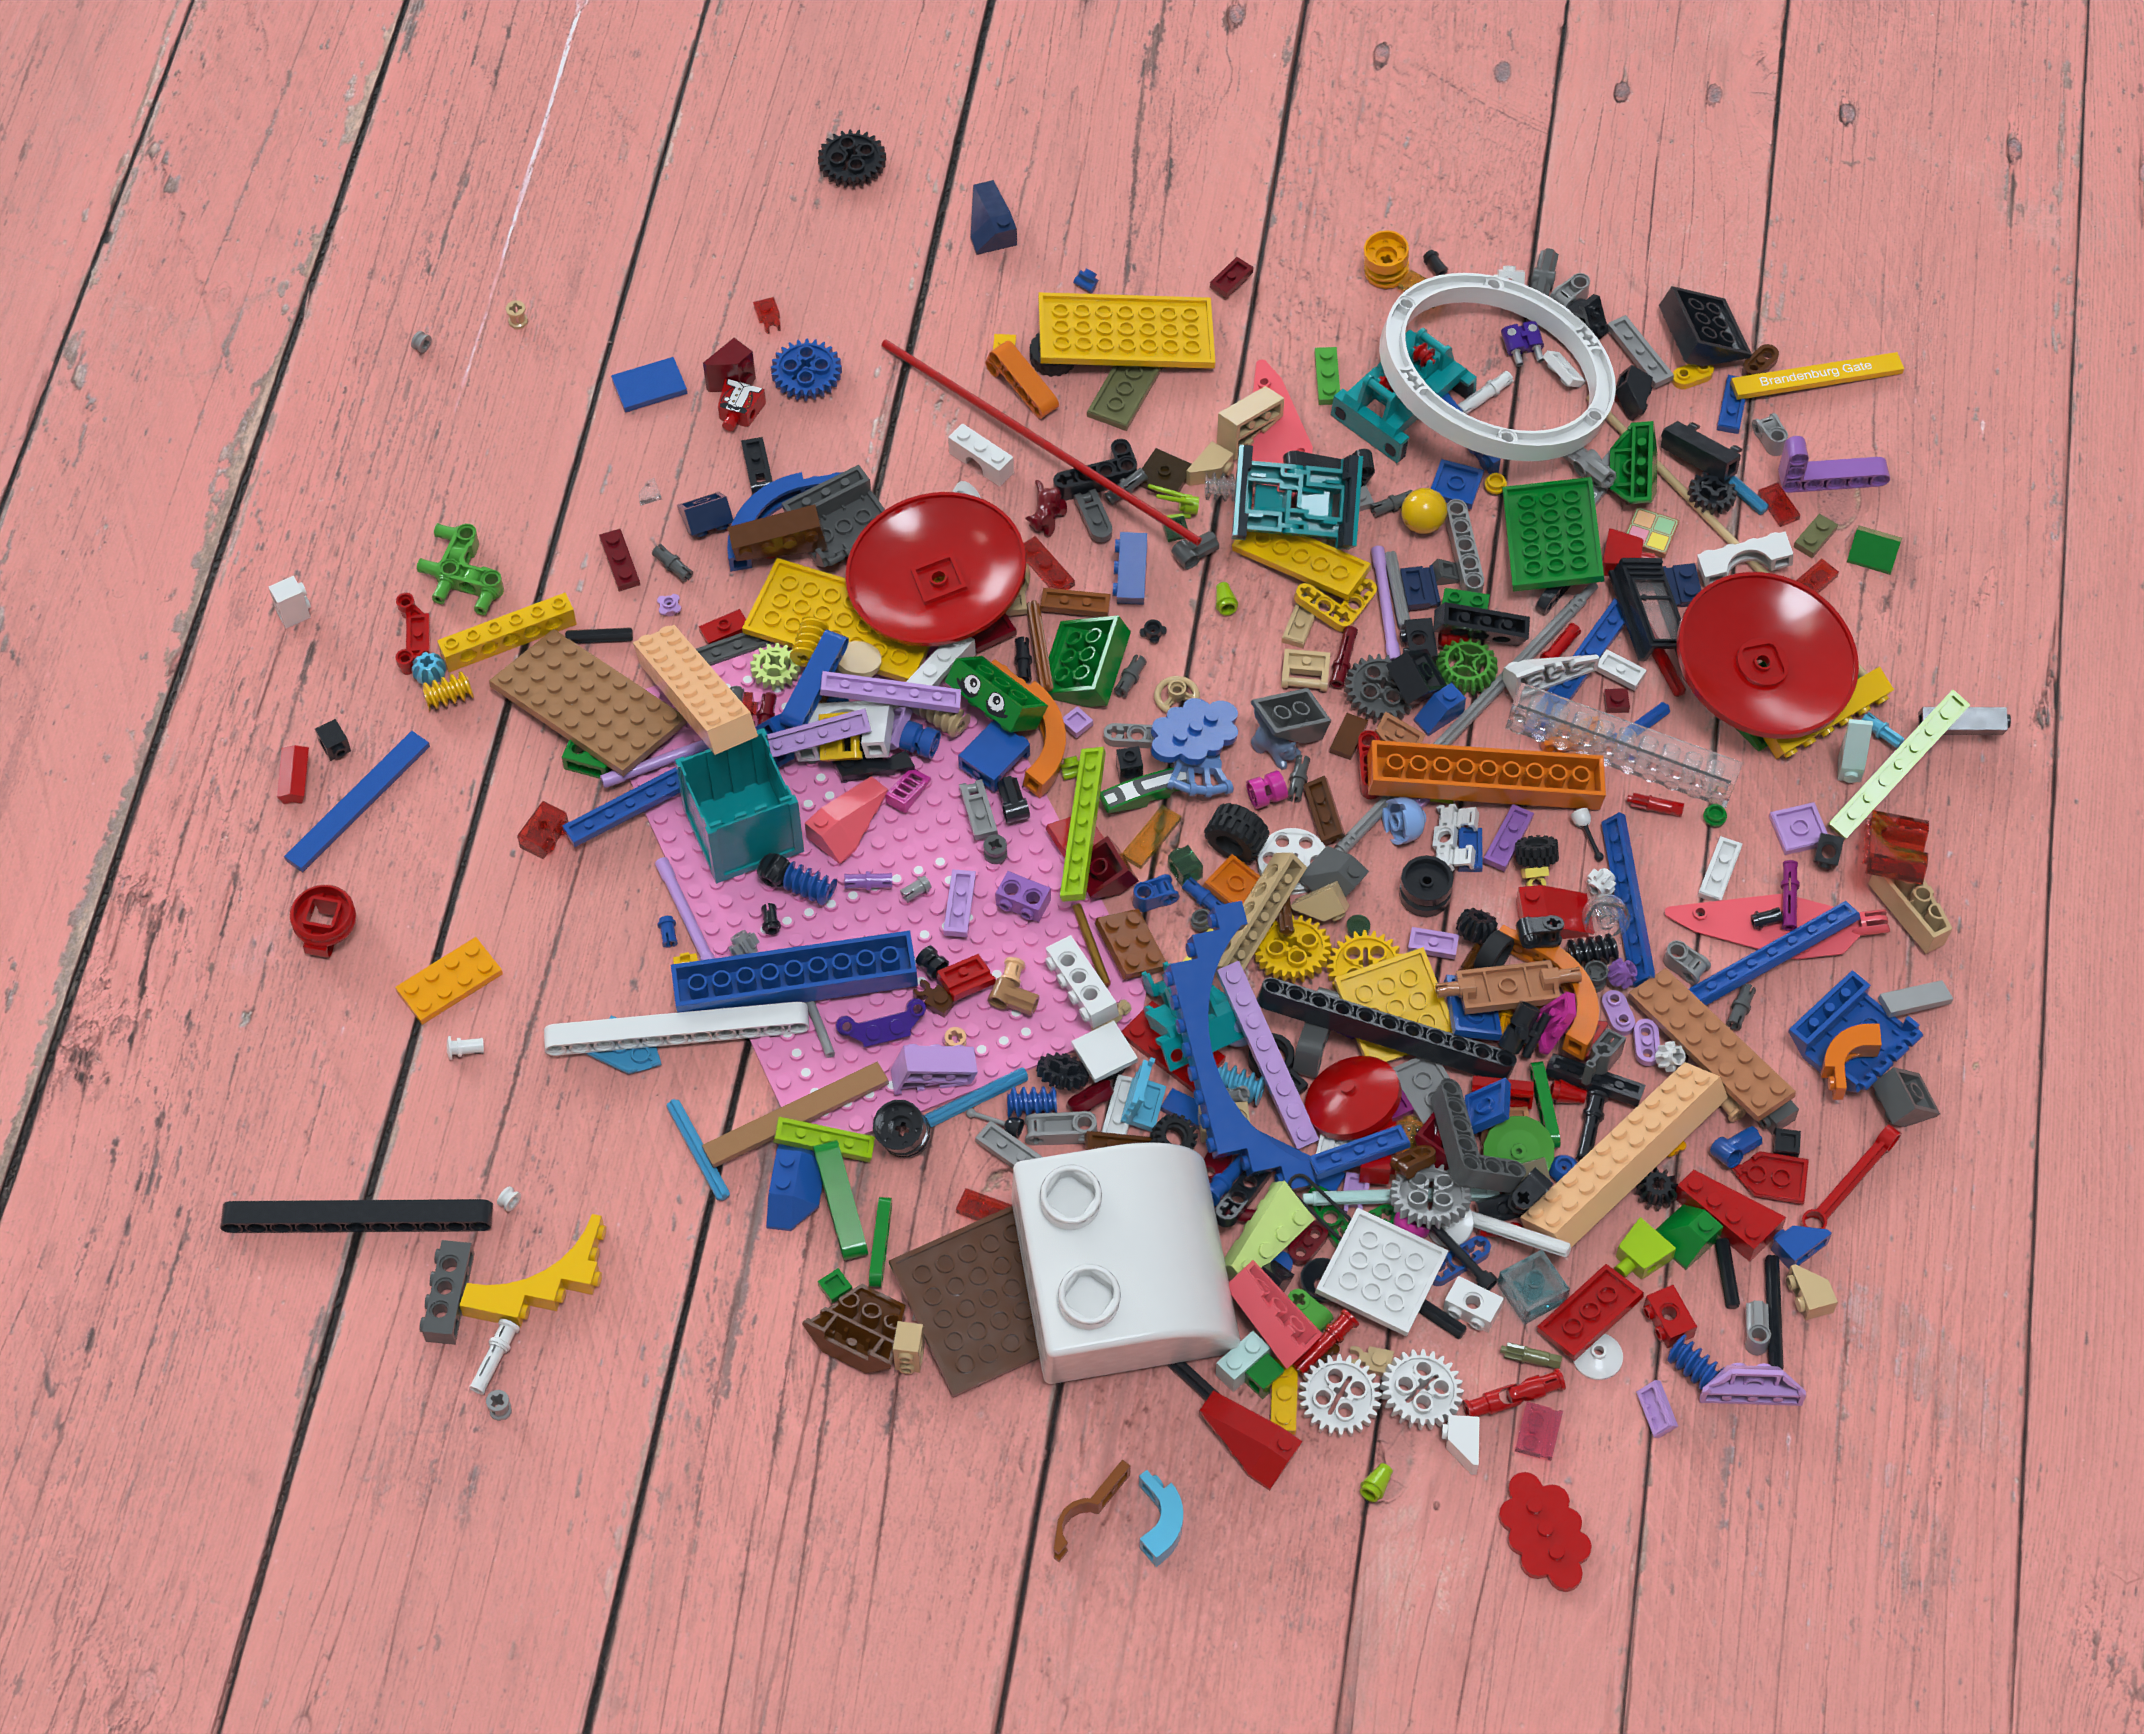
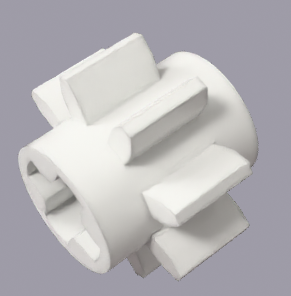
M1602 868L1599 871L1593 869L1587 876L1589 878L1586 881L1588 883L1587 888L1594 896L1602 897L1605 894L1609 897L1615 890L1616 882L1614 881L1616 878L1610 870Z
M1675 1041L1665 1042V1045H1658L1659 1050L1655 1055L1658 1067L1665 1068L1666 1072L1676 1071L1686 1058L1682 1046H1675Z

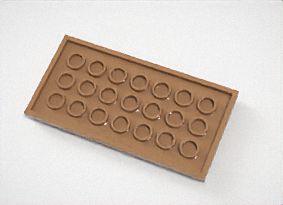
M555 629L489 680L491 688L568 740H571L574 744L623 777L687 724V721L680 712L570 639H567Z

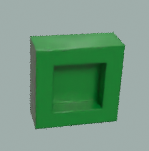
M839 1268L817 1281L818 1286L832 1304L853 1289Z

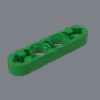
M1543 1061L1532 1062L1529 1065L1531 1081L1534 1082L1533 1091L1540 1123L1549 1131L1554 1143V1149L1560 1148V1133Z
M879 1197L869 1271V1287L882 1288L892 1214V1198Z

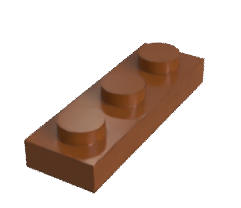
M1043 588L1040 610L1043 612L1106 617L1109 614L1111 594Z

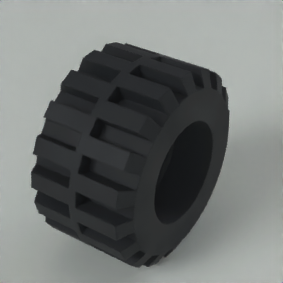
M1231 803L1218 806L1204 830V836L1214 850L1227 858L1233 854L1245 863L1256 860L1270 834L1268 826L1257 814L1245 807Z

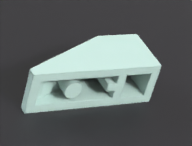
M1849 719L1838 755V781L1861 783L1866 766L1873 721Z

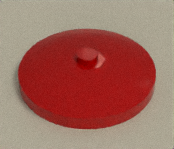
M1372 1056L1349 1057L1330 1065L1315 1078L1306 1095L1305 1109L1313 1127L1320 1134L1335 1140H1354L1374 1133L1393 1117L1401 1101L1402 1087L1396 1072L1387 1062Z

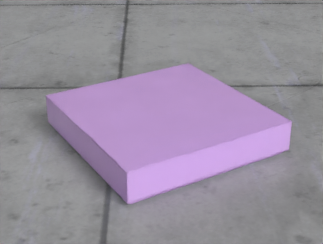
M1815 802L1773 811L1769 814L1785 855L1815 849L1819 834H1828Z

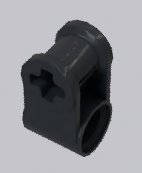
M1558 916L1524 917L1515 925L1520 943L1526 949L1557 947L1562 942L1560 933L1564 928V921Z
M1535 1167L1509 1196L1507 1201L1509 1210L1518 1215L1525 1213L1553 1186V1183ZM1520 1197L1524 1199L1522 1204L1517 1202Z

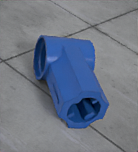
M1751 1126L1729 1139L1725 1137L1716 1139L1711 1146L1710 1152L1727 1167L1734 1168L1742 1161L1743 1155L1762 1145V1137L1758 1130Z

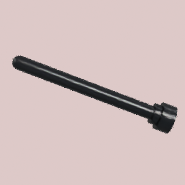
M1431 1225L1430 1230L1476 1277L1475 1281L1478 1286L1489 1291L1497 1284L1499 1279L1492 1272L1483 1271L1442 1227L1437 1229L1435 1225Z

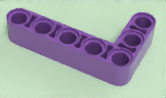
M1792 436L1785 441L1778 468L1782 490L1787 493L1879 487L1886 485L1890 481L1887 462L1883 457L1808 462L1807 447L1802 436Z

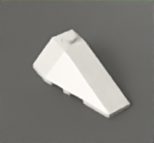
M1569 656L1511 662L1504 667L1502 680L1513 701L1596 671L1598 669L1599 656Z

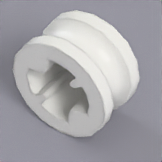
M509 1186L501 1192L497 1199V1204L501 1207L504 1206V1210L509 1212L519 1203L521 1193L514 1192V1188Z

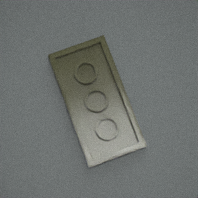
M1113 366L1090 405L1087 417L1127 431L1163 367Z

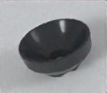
M1316 1258L1309 1261L1303 1267L1300 1275L1301 1288L1317 1302L1322 1303L1331 1302V1300L1316 1294L1314 1283L1321 1280L1331 1260L1328 1258Z

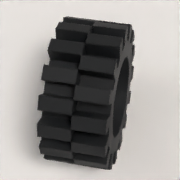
M1531 835L1528 838L1523 837L1515 842L1516 863L1523 867L1530 866V868L1538 866V868H1541L1543 865L1547 867L1559 861L1558 841L1552 836L1548 838L1547 835L1540 837V835L1533 837Z
M1173 1113L1171 1116L1167 1114L1152 1128L1150 1138L1153 1139L1150 1143H1170L1166 1138V1131L1173 1130L1180 1135L1182 1139L1181 1146L1194 1149L1197 1144L1195 1140L1198 1138V1133H1194L1196 1130L1195 1125L1189 1126L1192 1123L1190 1119L1187 1122L1184 1121V1115L1177 1118V1113Z

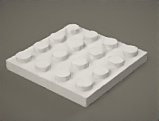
M1357 1207L1315 1293L1407 1337L1448 1254V1250Z

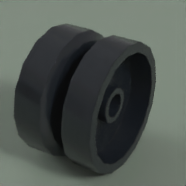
M1428 855L1415 857L1408 861L1402 870L1399 890L1401 903L1406 910L1422 917L1436 916L1443 912L1449 905L1454 879L1451 868L1438 857Z

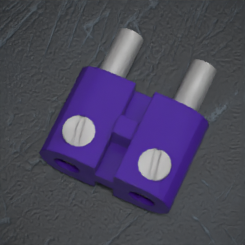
M1536 321L1524 322L1522 326H1518V324L1509 325L1501 330L1509 356L1514 357L1517 367L1524 364L1521 357L1523 351H1527V353L1534 352L1538 363L1544 361L1541 350L1544 347V343Z

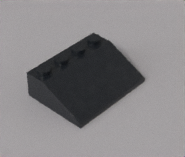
M1671 286L1659 307L1683 360L1687 364L1708 366L1751 358L1752 353L1725 298Z

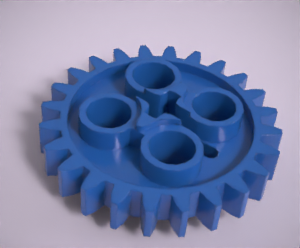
M808 338L805 340V343H801L798 339L797 345L789 342L788 349L781 347L782 353H775L776 359H772L773 366H771L772 381H775L776 388L780 387L781 393L787 391L788 398L793 394L796 396V400L804 396L805 401L808 400V396H812L816 400L817 394L825 397L824 391L831 393V386L837 387V381L841 380V359L838 358L837 351L833 352L832 346L826 348L825 342L817 345V339L813 343H809Z

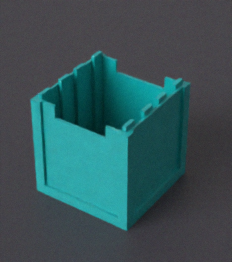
M764 728L756 730L758 737L716 755L710 749H707L695 755L675 759L683 810L716 884L757 869L759 862L769 853H776L789 858L805 852L798 800L795 795H792L788 785H785L771 754L768 736Z

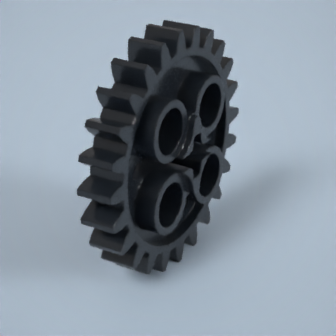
M849 129L848 134L841 131V136L833 134V140L827 138L826 144H821L822 150L818 151V165L820 171H823V177H828L829 182L835 180L836 186L841 182L844 183V188L848 184H852V187L855 188L856 183L863 187L864 181L871 184V178L878 179V173L883 174V168L886 167L885 147L881 146V140L876 141L875 135L869 137L868 132L861 135L860 130H857L856 134H853L851 129Z

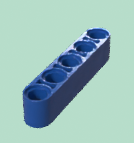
M825 630L782 712L781 724L793 728L809 723L823 696L820 695L822 672L835 673L847 649L848 637Z

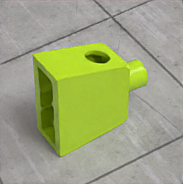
M1640 1217L1617 1249L1616 1257L1620 1262L1614 1267V1270L1625 1278L1633 1272L1640 1279H1644L1669 1263L1674 1257L1676 1248Z

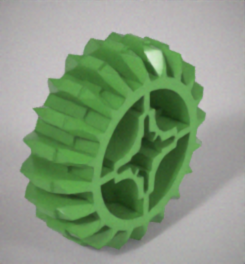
M1471 637L1468 642H1464L1462 638H1460L1459 643L1452 640L1451 646L1445 645L1443 651H1440L1438 654V660H1436V666L1446 684L1452 683L1463 695L1466 692H1470L1473 696L1475 691L1482 693L1484 688H1489L1491 683L1496 680V674L1498 673L1497 657H1494V651L1488 650L1487 644L1481 646L1480 640L1476 643L1472 642ZM1456 660L1457 662L1454 664V666L1450 667L1449 664L1452 661ZM1481 667H1484L1485 670L1482 673L1478 674L1477 671H1479Z

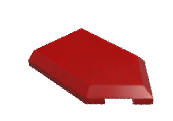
M1759 1151L1749 1160L1732 1169L1754 1197L1804 1205L1809 1159Z

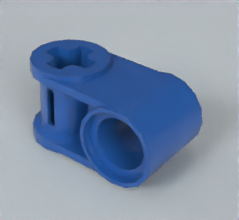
M1164 874L1136 884L1132 903L1135 909H1139L1140 912H1147L1175 903L1180 898L1178 891L1174 890L1172 877L1169 874Z

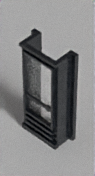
M1621 558L1615 569L1608 572L1638 661H1647L1654 649H1675L1677 655V633L1681 617L1662 566V558Z

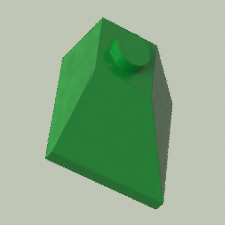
M1683 1204L1656 1231L1676 1248L1673 1259L1682 1268L1687 1270L1716 1243V1240L1721 1236L1723 1225L1706 1210Z

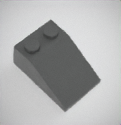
M1309 688L1252 699L1251 701L1257 713L1276 737L1303 744L1322 740L1331 723V719Z

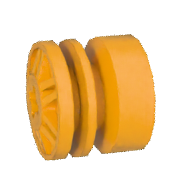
M1385 230L1372 234L1366 240L1364 245V272L1370 284L1378 288L1389 289L1401 285L1407 279L1409 274V246L1403 235L1395 231Z

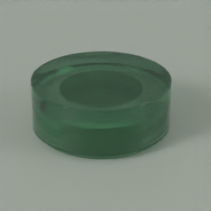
M1353 915L1348 919L1346 931L1350 937L1354 938V931L1359 936H1362L1363 930H1366L1367 935L1369 934L1370 921L1367 917Z

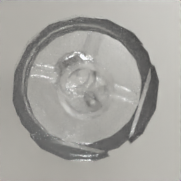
M1610 893L1595 895L1586 902L1582 910V923L1585 931L1593 939L1597 935H1601L1604 939L1605 934L1608 933L1612 937L1619 933L1623 935L1630 926L1631 916L1627 905L1616 895Z

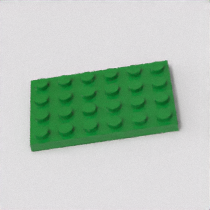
M1592 477L1502 487L1513 592L1604 582Z

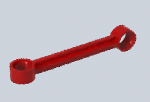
M1888 1124L1879 1134L1875 1143L1817 1209H1811L1804 1213L1800 1226L1808 1227L1805 1220L1817 1218L1823 1225L1820 1229H1826L1827 1219L1880 1158L1894 1147L1902 1133Z

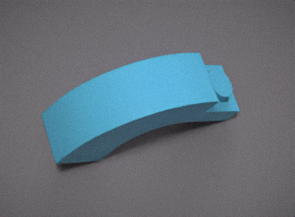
M1146 1470L1139 1475V1486L1157 1506L1161 1516L1157 1525L1140 1538V1549L1157 1567L1173 1553L1180 1541L1183 1529V1505L1180 1495L1172 1482L1163 1489L1164 1485L1157 1475L1152 1476Z

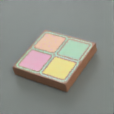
M1637 506L1626 533L1644 540L1643 552L1655 553V556L1665 559L1680 520Z

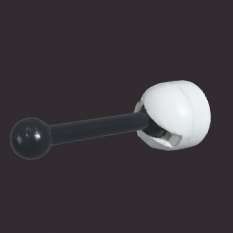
M1588 808L1574 811L1571 814L1573 823L1577 827L1584 828L1594 850L1595 860L1602 861L1604 855L1599 852L1588 827L1591 822Z

